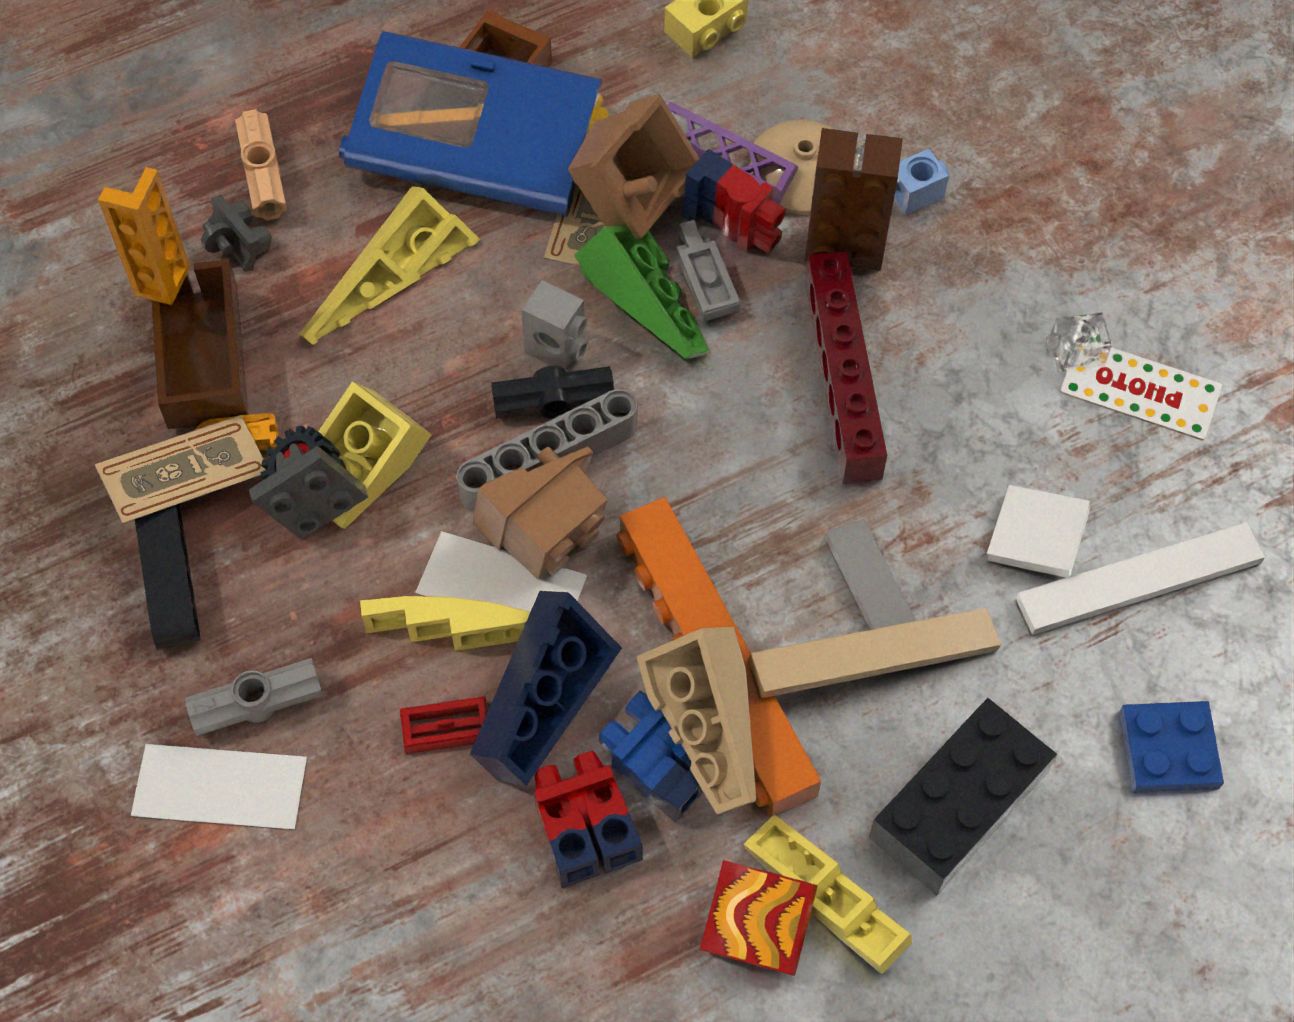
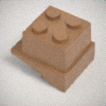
M657 94L631 101L625 111L595 121L567 170L604 226L627 225L635 239H641L672 201L685 192L686 173L700 158L662 96Z
M548 446L537 456V459L543 464L542 466L529 472L524 467H521L484 483L478 488L472 523L498 550L504 547L537 579L541 578L546 572L554 575L569 561L570 557L567 554L579 545L583 549L594 541L600 533L597 528L605 519L603 512L607 498L586 476L593 451L589 447H585L559 458Z

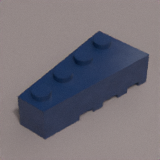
M539 591L470 752V755L497 781L522 786L528 785L622 649L569 592Z

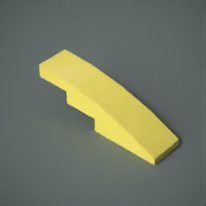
M402 596L360 600L361 614L366 633L407 628L410 642L452 636L455 651L518 642L530 614V611L498 603L454 597Z
M775 814L744 843L745 849L768 872L818 885L811 914L881 974L913 943L911 934L876 907L875 899L843 875L839 864Z

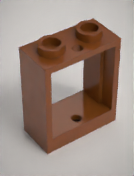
M488 10L459 47L487 53L491 48L518 61L549 67L552 63L551 38ZM442 75L444 95L456 103H464L473 108L484 106L488 86Z

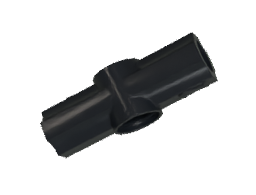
M547 366L537 370L533 377L491 382L496 419L539 413L543 418L554 419L573 408L614 390L612 370L608 366L568 372L567 369L560 366Z

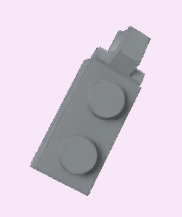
M694 220L679 224L681 229L679 239L682 245L676 247L678 261L703 322L739 312L741 303L715 240L711 241L710 238L702 239Z

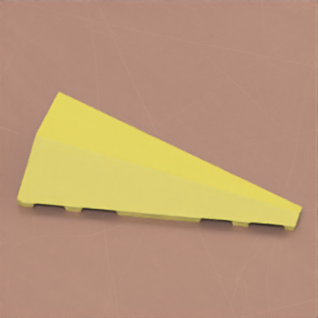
M412 186L306 324L299 336L311 345L316 344L318 339L329 332L350 323V319L367 309H372L419 280L420 276L439 264H445L452 259V256L463 249L474 246L480 238L456 215L449 214L424 188Z

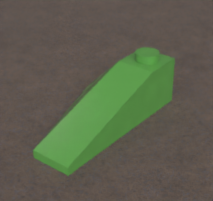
M627 225L605 226L574 254L581 265V273L589 282L593 283L598 290L685 359L701 357L710 352L693 314L681 306L678 298L683 292L679 283L670 282L665 272V269L670 264L649 230L641 239H635Z

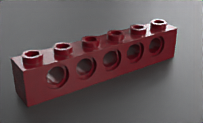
M846 251L808 255L805 286L842 484L882 480L888 455L848 254Z

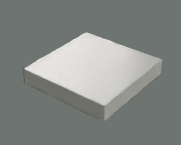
M1009 485L987 551V560L1070 578L1089 515L1090 501Z

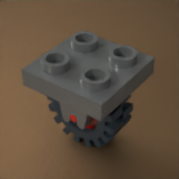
M296 426V432L289 429L284 432L285 439L278 436L274 440L277 444L275 449L269 447L266 451L270 458L262 460L261 466L265 470L261 472V478L264 480L249 489L251 500L255 505L300 539L315 532L368 498L365 485L342 467V460L339 458L341 453L336 446L310 426H307V429L303 426Z

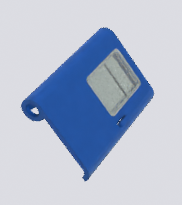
M383 31L375 49L349 136L344 135L341 140L339 157L344 159V164L348 168L568 216L573 201L575 182L567 169L586 138L597 94L603 80Z

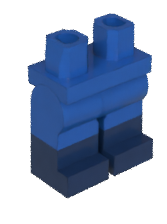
M640 690L625 707V713L638 724L629 733L615 720L610 721L600 732L598 742L612 756L611 767L620 774H623L639 791L676 823L701 796L702 789L690 770L691 760L681 744H675L668 732L672 728L662 711L655 710L647 694Z

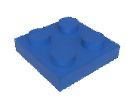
M1209 701L1126 704L1121 707L1120 717L1133 793L1221 788L1224 784Z

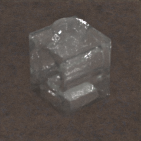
M1103 312L1058 317L1055 320L1051 334L1046 336L1047 353L1050 358L1054 357L1058 372L1103 367L1112 348Z

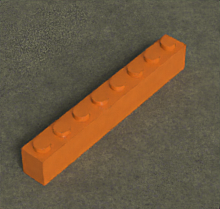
M666 497L620 515V532L616 534L619 547L624 556L631 555L637 567H634L637 581L644 591L649 589L655 599L652 602L654 612L661 625H669L674 635L671 637V641L701 628L734 627L746 668L756 789L755 803L760 808L765 805L770 817H772L774 814L777 816L818 797L821 779L776 697H760L748 662L751 652Z

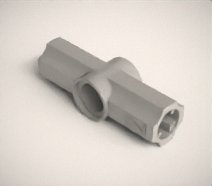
M312 658L265 673L254 670L245 671L239 674L233 683L186 697L185 704L196 736L245 720L253 723L264 722L277 710L321 697L323 694ZM263 692V696L255 702L245 701L249 694Z

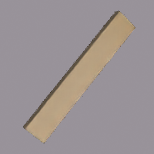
M986 607L753 652L750 654L748 662L760 697L766 698L996 652L1002 644Z

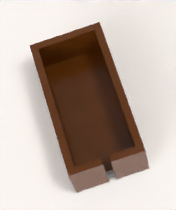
M822 128L805 261L808 260V255L847 251L850 267H855L859 270L873 269L881 271L898 180L903 138L866 134L862 169L857 171L853 170L858 132Z
M229 259L193 264L201 292L194 293L189 274L187 273L172 305L151 300L158 406L168 429L196 426L209 419L248 415L238 288Z

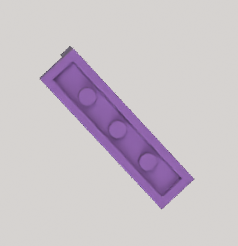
M671 101L667 106L675 117L677 114L686 119L689 133L685 135L688 140H692L693 144L691 145L699 158L706 151L700 148L698 137L711 132L717 134L721 147L713 152L719 156L723 155V158L730 163L729 153L742 148L749 150L752 164L740 169L754 177L760 186L765 182L774 187L772 200L778 204L780 203L799 168L796 164ZM694 123L703 128L695 130ZM725 139L733 142L734 144L727 146ZM757 155L765 158V160L758 162ZM777 164L785 170L775 187L763 180L760 169Z

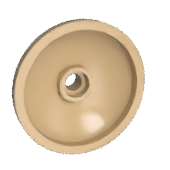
M792 120L770 127L754 141V144L799 167L779 205L786 208V213L810 215L822 128H835L817 121ZM856 152L853 170L859 171V158ZM748 154L747 166L752 164L750 154ZM757 155L758 162L765 160V158ZM773 164L760 170L763 180L776 187L785 169L777 164Z

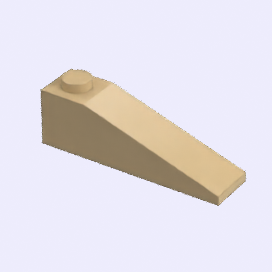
M734 627L701 628L636 656L650 703L655 710L662 711L672 728L668 732L674 743L681 744L691 760L690 770L716 814L725 813L755 802L756 789L746 668Z

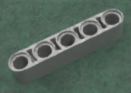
M624 389L609 391L466 461L459 467L456 475L459 498L462 505L471 511H475L478 488H470L468 486L473 483L484 484L514 471L504 469L507 466L518 465L520 468L524 467L527 472L542 466L543 464L537 459V456L542 449L548 446L556 449L554 452L559 458L585 447H589L593 451V457L629 439L637 430L638 403L636 397ZM624 413L626 416L615 417L613 414ZM581 430L591 431V433L586 435H581L577 432Z

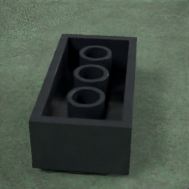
M987 697L873 820L869 838L937 896L1047 775L1057 753Z

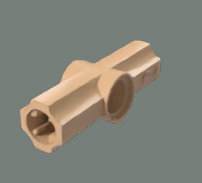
M256 109L245 111L239 118L235 119L253 213L255 217L264 218L266 221L277 219L283 212L287 211L268 115L260 113Z

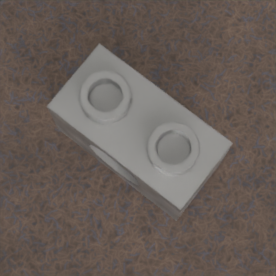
M541 280L521 309L525 353L551 366H560L568 370L574 360L579 361L583 357L588 346V340L585 339L587 318L584 315V300Z

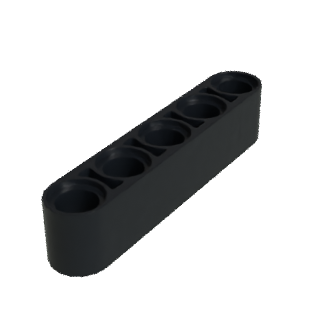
M179 503L135 519L150 628L157 650L201 640Z

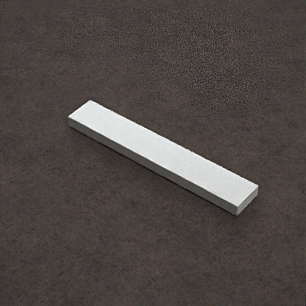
M1245 522L1080 573L1070 578H1064L1019 592L1016 601L1031 634L1035 635L1261 564L1265 556L1248 523Z

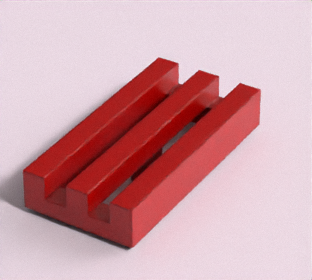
M486 696L401 708L400 717L405 754L474 744L480 729L413 739L412 737L481 727L488 712ZM479 711V716L460 719L451 718L438 720L433 723L410 725V721Z

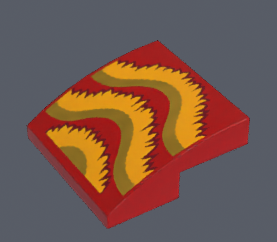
M723 860L700 950L795 976L818 885Z

